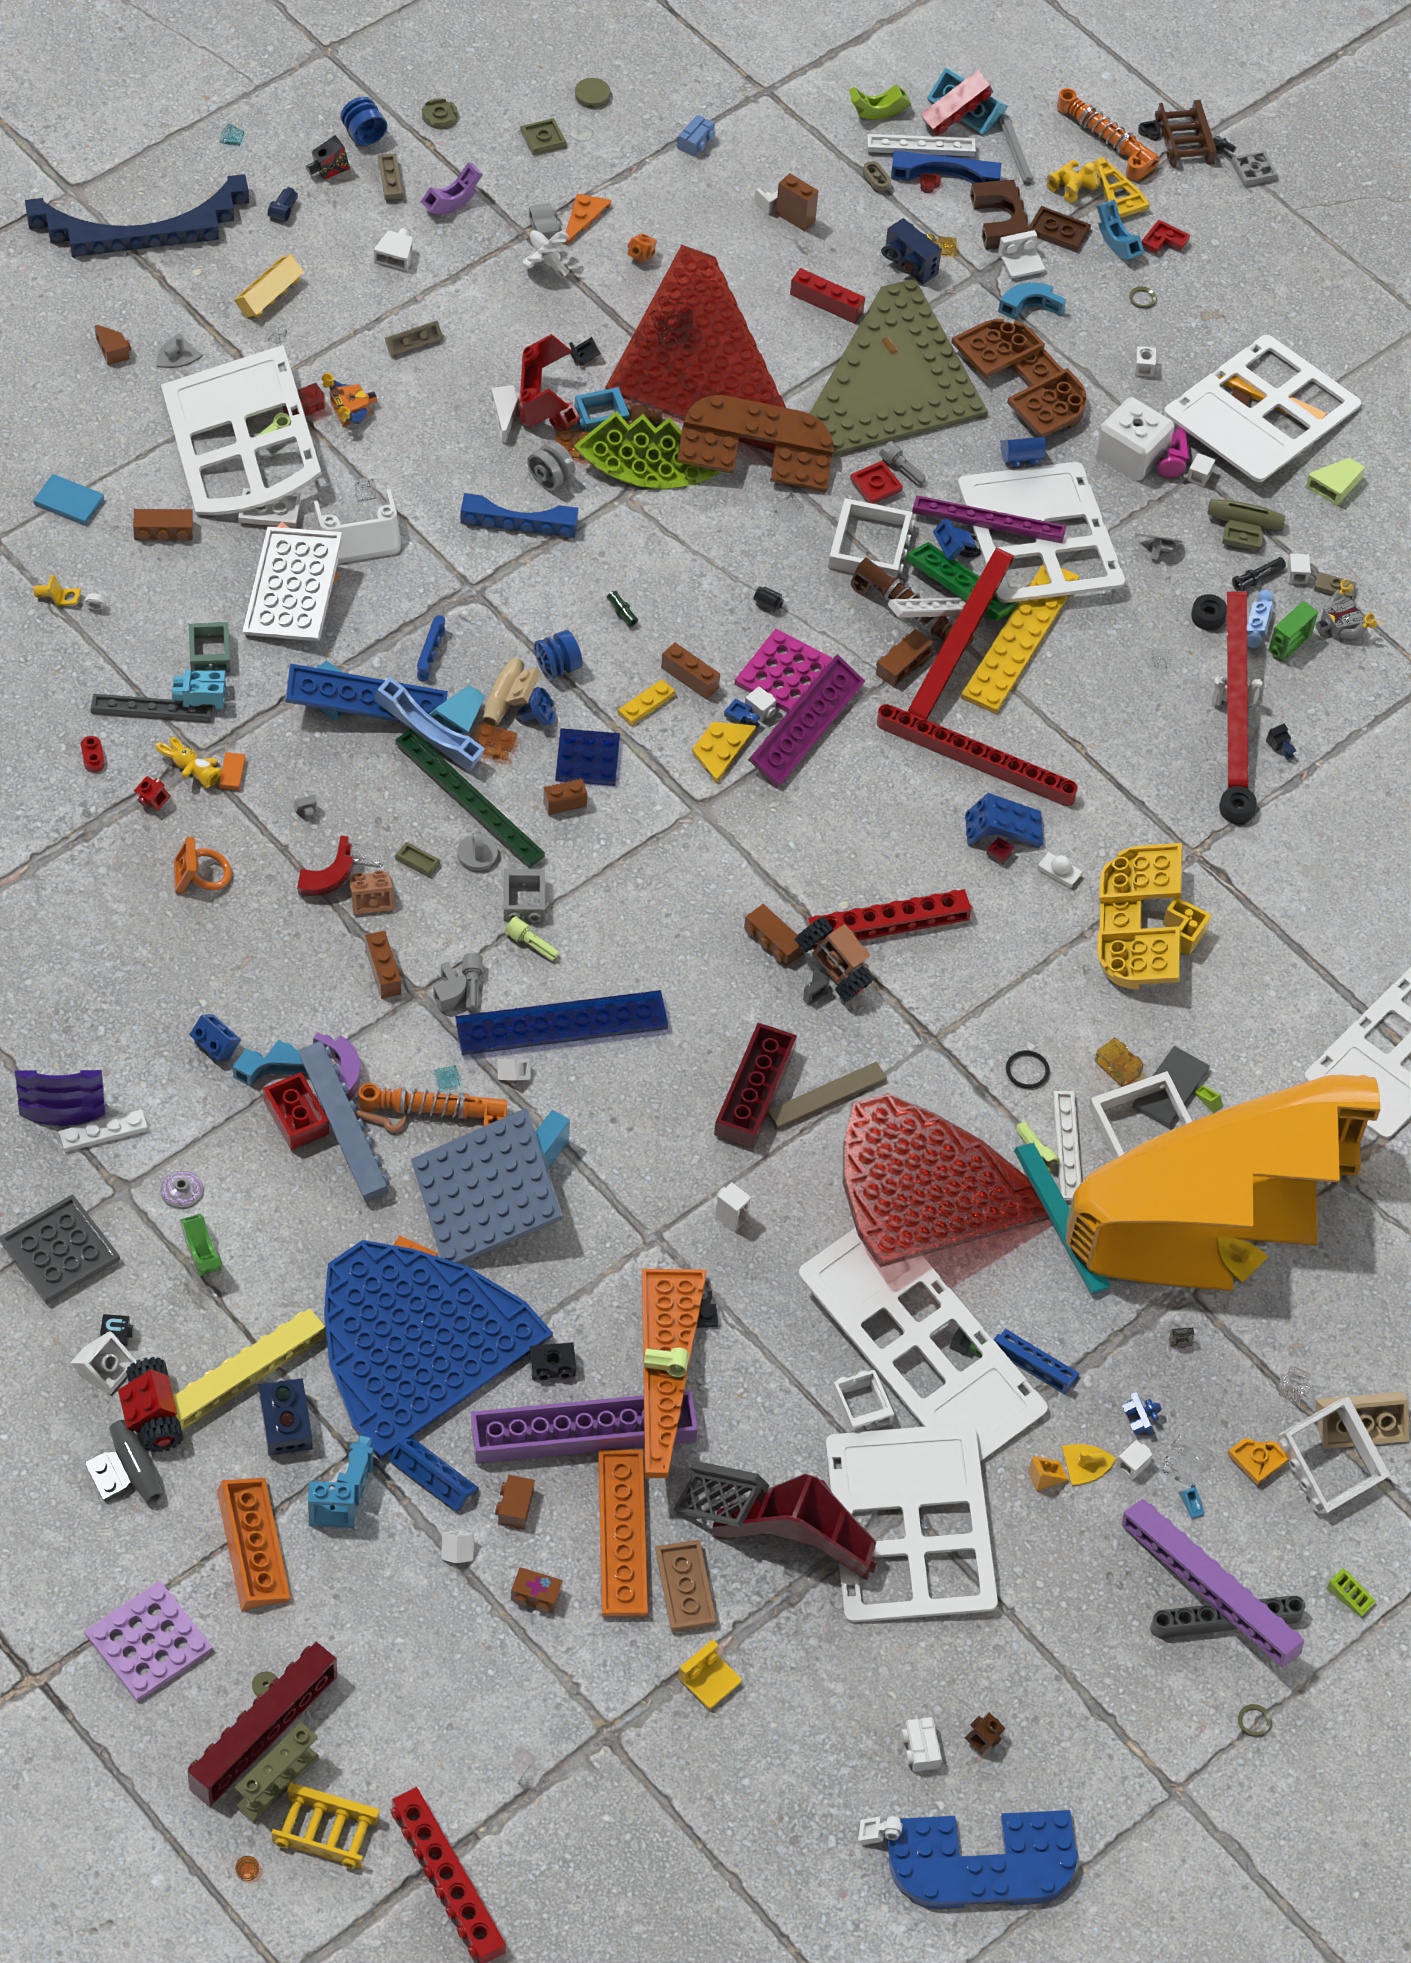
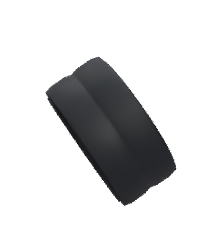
M1213 594L1201 595L1193 603L1191 611L1192 621L1201 629L1216 630L1225 622L1227 605L1219 596ZM1207 609L1212 610L1214 614L1208 615L1204 611Z
M1234 786L1228 788L1222 794L1219 810L1222 817L1228 822L1243 824L1254 816L1257 800L1249 789ZM1240 802L1243 807L1236 808L1233 806V803Z

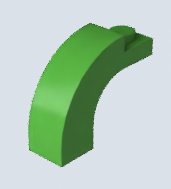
M196 1214L179 1219L189 1253L199 1276L221 1270V1258L213 1248L204 1216Z

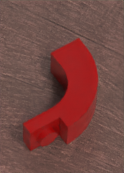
M340 835L336 859L328 868L319 871L300 870L297 886L298 894L307 896L324 895L336 890L347 880L354 866V859L351 857L352 844L349 842V836Z

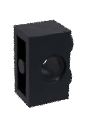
M574 1342L530 1346L529 1359L532 1379L547 1380L556 1377L566 1379L576 1376ZM555 1361L557 1364H550L548 1362Z

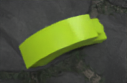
M897 84L885 93L877 96L865 95L856 87H852L849 90L852 97L850 100L859 116L866 119L878 120L888 118L900 113L912 104L906 91Z

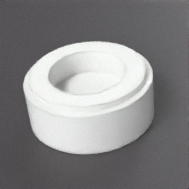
M91 593L86 596L85 605L92 610H101L104 608L106 600L99 594Z

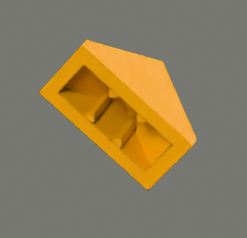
M1034 1456L1031 1459L1028 1474L1036 1491L1068 1481L1060 1461Z

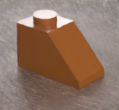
M95 325L96 340L107 365L128 360L129 351H131L129 340H125L121 332L101 325Z

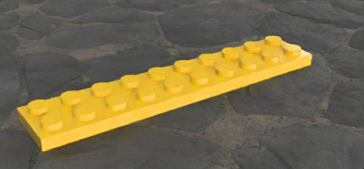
M1044 563L1029 587L1050 584ZM1061 568L1066 581L1079 580V575ZM1070 595L1019 601V605L1012 612L962 692L961 699L997 714Z

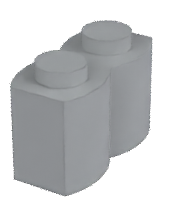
M551 203L529 206V219L533 230L539 231L548 240L562 230L561 223L556 220L557 211L555 208H552Z

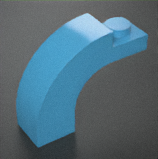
M1110 200L1098 205L1097 209L1101 220L1098 226L1104 240L1112 251L1123 259H1132L1144 254L1140 236L1130 234L1122 224L1116 201Z
M1035 282L1023 283L1012 287L1002 296L998 312L1015 319L1027 307H1041L1061 316L1064 313L1066 299L1054 294L1053 287L1050 285Z

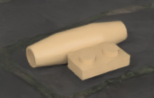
M511 658L499 673L488 696L482 719L486 726L496 727L511 705L516 706L528 702L541 674L537 668L523 671L524 662L522 660Z

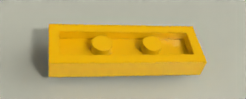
M661 679L620 707L618 715L632 726L674 697L675 690Z

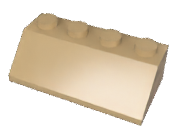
M1402 1392L1347 1396L1354 1405L1374 1445L1409 1441L1408 1399ZM1346 1397L1316 1399V1412ZM1337 1410L1317 1421L1323 1449L1355 1446Z

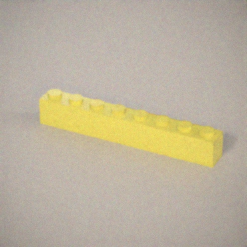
M310 1308L305 1312H299L288 1323L279 1325L271 1334L262 1336L257 1343L243 1348L235 1357L226 1359L215 1370H209L198 1381H193L184 1390L177 1394L174 1393L173 1398L177 1410V1415L174 1417L179 1420L181 1429L184 1430L326 1338L324 1324Z

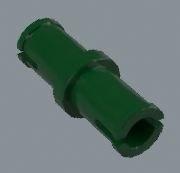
M616 590L607 595V599L614 606L616 614L623 618L628 627L634 626L638 622V618L630 610V605L624 602Z

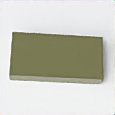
M408 842L395 855V860L428 878L440 865V859Z

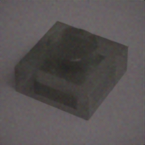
M1193 1327L1172 1329L1169 1337L1170 1347L1185 1348L1191 1346L1194 1339Z

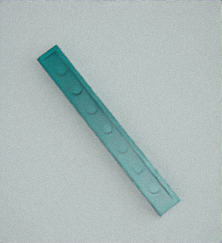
M1034 1142L1016 1147L1014 1152L1090 1294L1108 1290L1111 1287L1108 1279L1105 1276L1091 1272L1066 1244V1222L1070 1209Z

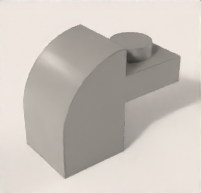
M449 962L441 964V977L444 982L433 985V997L441 1013L458 1007L463 1002L466 994L465 976L458 977L456 969H452Z

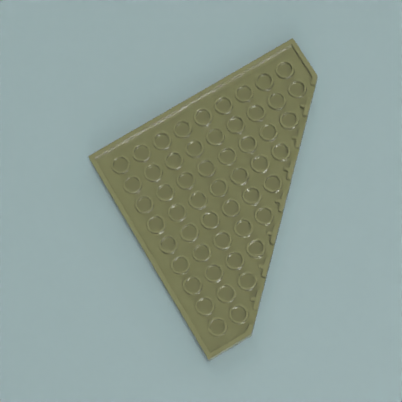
M914 278L880 288L809 414L818 418L829 430L834 446L832 457L888 443L889 441L986 417L988 410Z

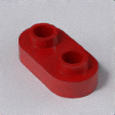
M96 736L83 738L81 741V751L85 769L92 773L101 771L105 764L100 739Z

